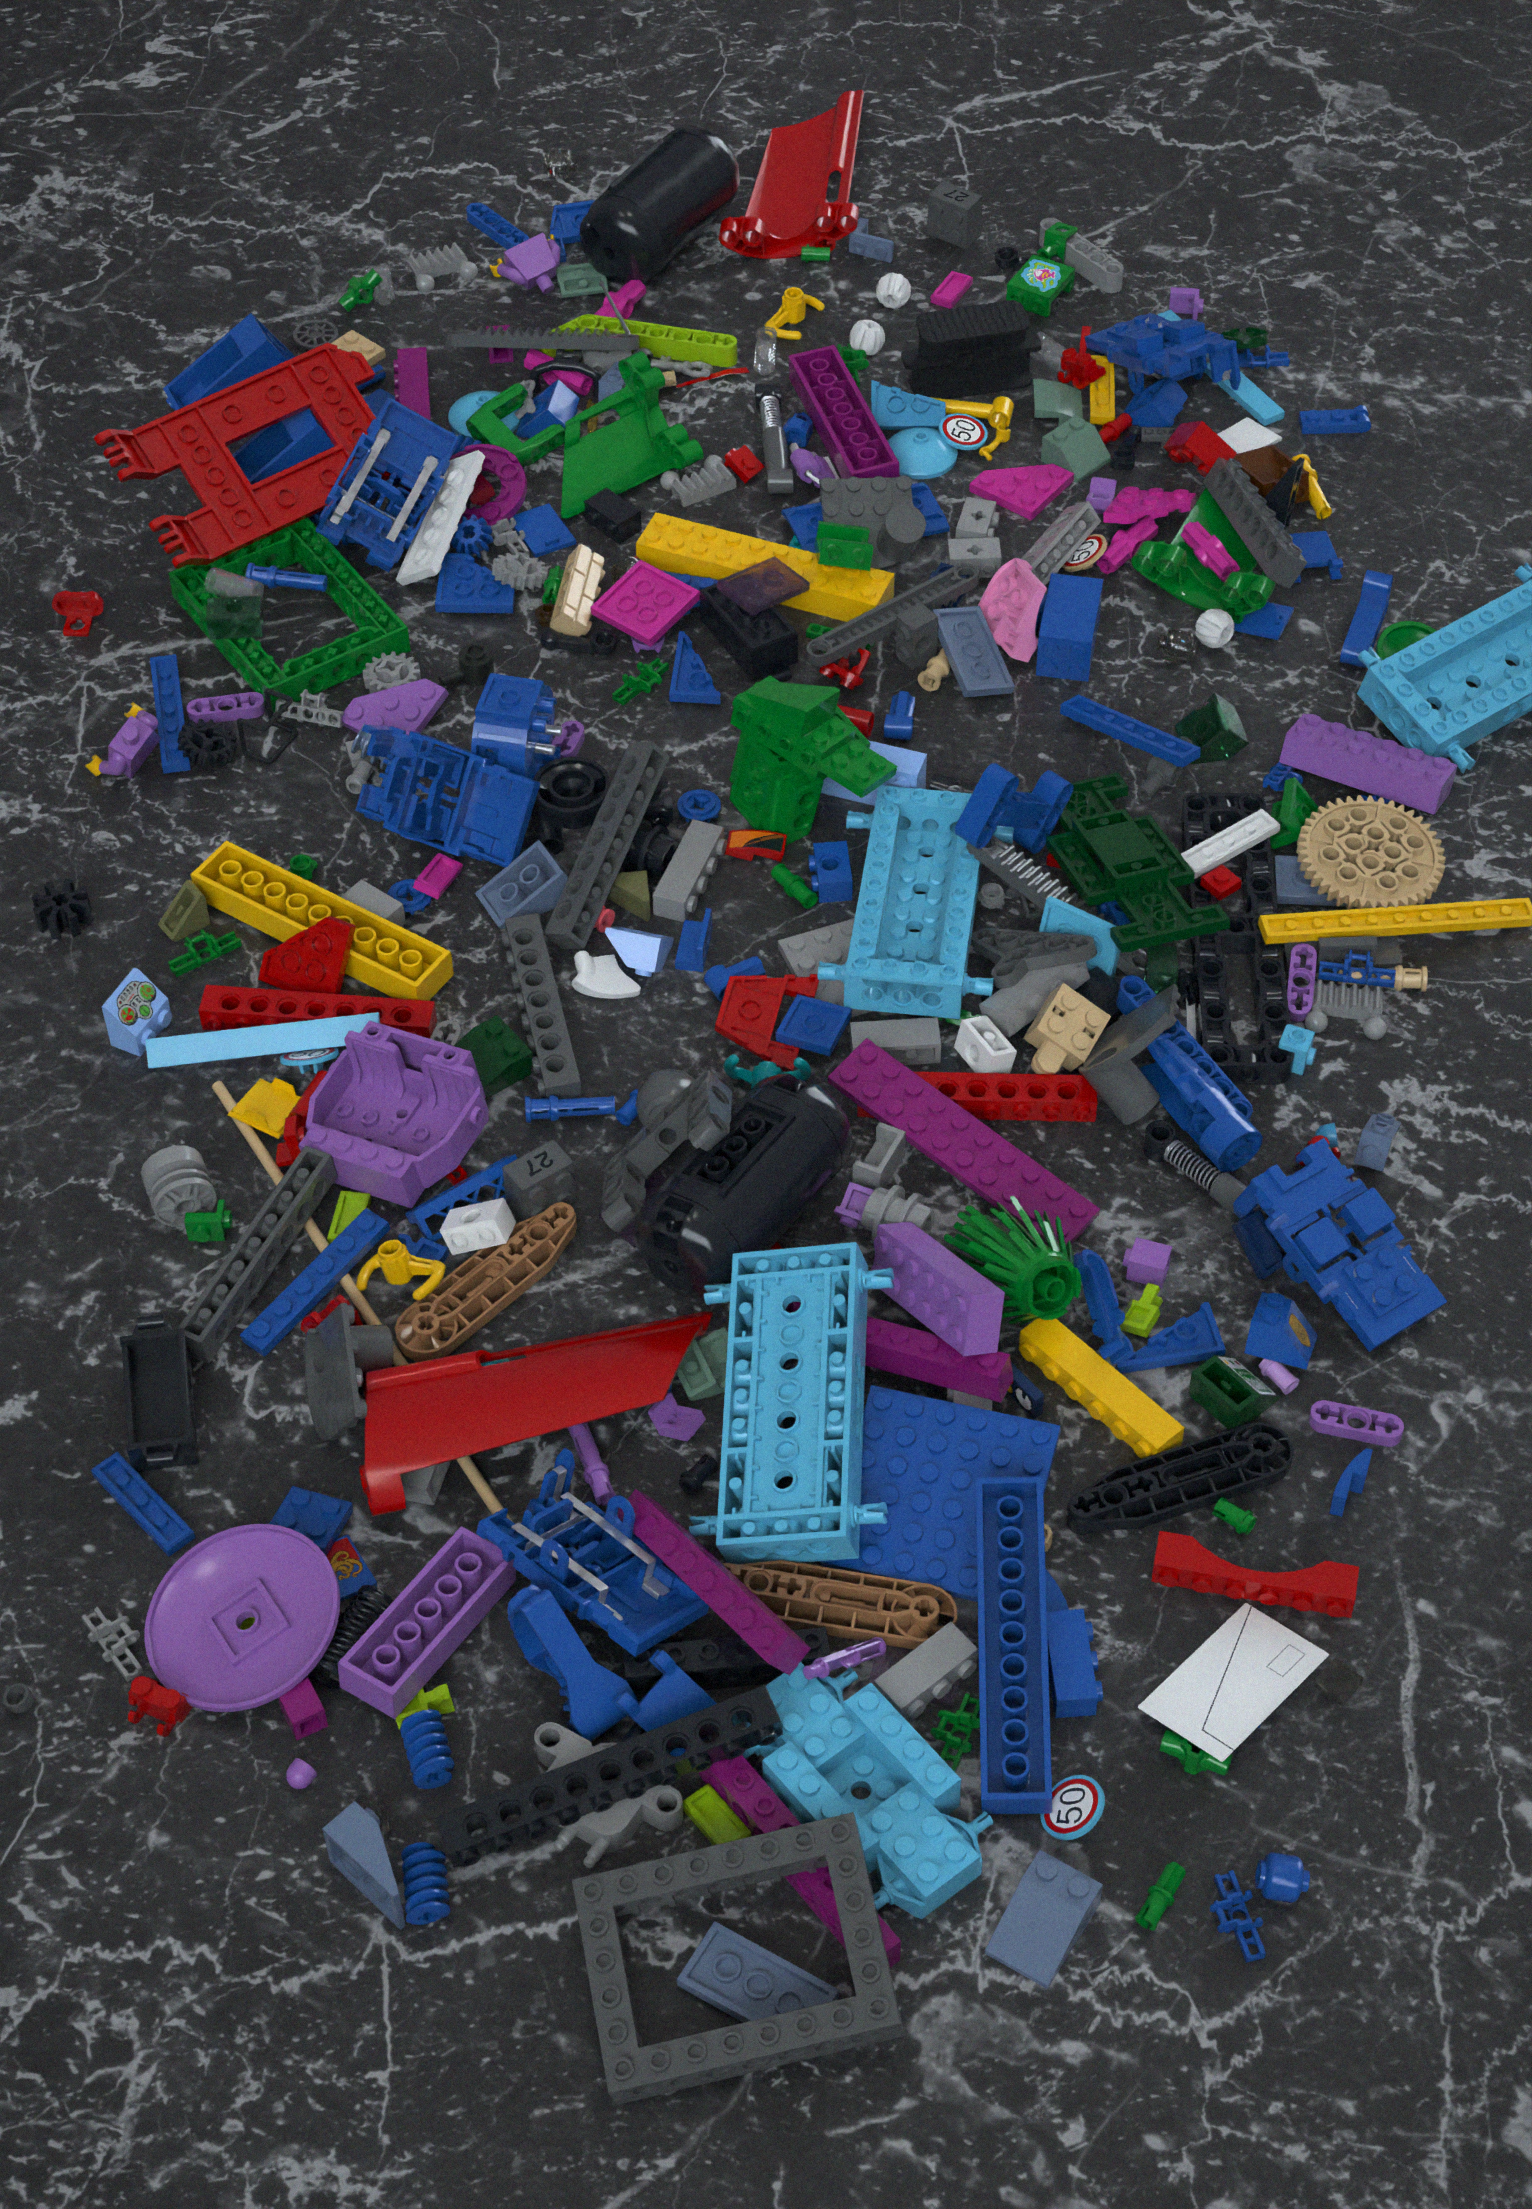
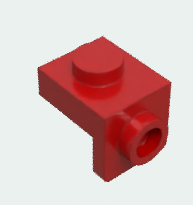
M743 445L738 450L735 448L731 449L723 457L726 460L723 465L727 469L731 467L745 484L765 467L746 445Z
M297 1116L285 1118L283 1134L285 1142L277 1145L276 1164L278 1167L292 1165L301 1152L298 1145L308 1131L305 1126H301Z

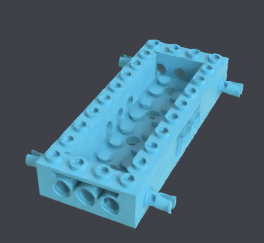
M1525 563L1524 567L1521 565L1514 573L1524 583L1523 585L1392 656L1382 660L1372 647H1369L1368 652L1363 650L1360 653L1358 659L1362 661L1368 670L1357 695L1404 747L1420 749L1424 754L1433 757H1450L1452 762L1458 765L1457 767L1461 773H1464L1466 768L1470 770L1476 763L1463 750L1464 748L1532 711V568L1528 563ZM1505 660L1513 661L1516 666L1508 665ZM1466 682H1473L1478 688H1472ZM1430 703L1436 705L1438 710L1433 709Z
M880 785L873 813L865 814L848 811L847 829L865 828L871 830L847 962L843 965L820 961L818 967V980H841L843 982L844 1007L960 1019L963 996L969 993L992 996L994 978H970L967 973L982 863L974 858L973 854L971 855L966 848L967 842L955 834V827L972 793ZM997 826L993 835L1001 842L1012 844L1014 827ZM921 855H931V857H923ZM921 891L925 892L926 894H917L915 892ZM917 929L920 932H910L909 930Z
M857 1242L733 1253L731 1283L706 1284L704 1286L707 1291L704 1294L706 1305L730 1302L718 1515L691 1516L690 1521L694 1526H689V1531L695 1538L698 1536L716 1535V1547L727 1563L746 1564L775 1560L800 1563L859 1558L860 1524H887L884 1514H887L888 1510L885 1502L861 1505L868 1289L894 1288L892 1283L894 1273L892 1268L868 1271V1265ZM790 1303H801L797 1311L786 1312V1307ZM798 1359V1364L795 1368L791 1370L783 1369V1365L787 1360ZM785 1418H796L792 1427L787 1429L780 1428V1424ZM786 1476L793 1477V1482L789 1487L784 1489L777 1487L781 1478Z

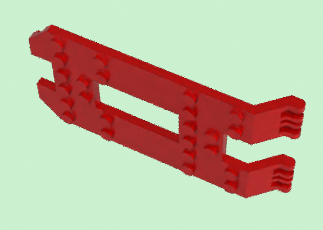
M327 342L134 430L107 429L98 433L93 439L98 446H104L109 442L115 444L112 447L106 448L103 455L106 459H110L108 463L112 468H116L121 464L129 466L119 470L117 473L121 483L131 479L153 480L177 468L181 470L204 507L186 516L162 515L152 520L148 526L152 532H158L163 528L169 529L170 532L160 535L158 541L161 545H165L163 549L166 554H171L176 550L183 551V554H179L172 559L176 569L186 565H208L322 511L325 506H328L325 504V500L362 433L368 435L366 431L372 420L376 419L356 388L372 380L375 373L362 353L353 350L350 353L338 349L337 345ZM310 408L334 447L251 485L227 446ZM385 471L384 474L379 472L382 475L381 479L385 481L388 480L391 475L387 471Z

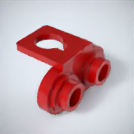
M62 591L53 596L52 608L58 614L67 616L63 635L89 636L94 616L100 615L104 609V600L97 592ZM77 620H82V623L85 624L79 630L70 628Z
M859 648L857 652L861 655V661L858 665L853 666L851 670L848 669L850 665L848 656L847 659L842 657L838 665L832 662L821 666L818 672L831 679L834 675L839 674L841 678L839 683L853 690L855 686L862 685L864 681L860 675L871 656V652Z

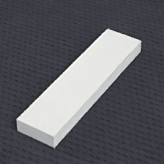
M1260 809L1181 853V856L1194 871L1196 879L1278 833L1281 824L1263 809Z

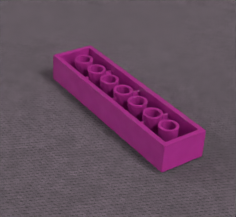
M835 345L789 355V379L841 478L849 479L853 476L858 478H874L876 476L884 478L900 477L899 461Z

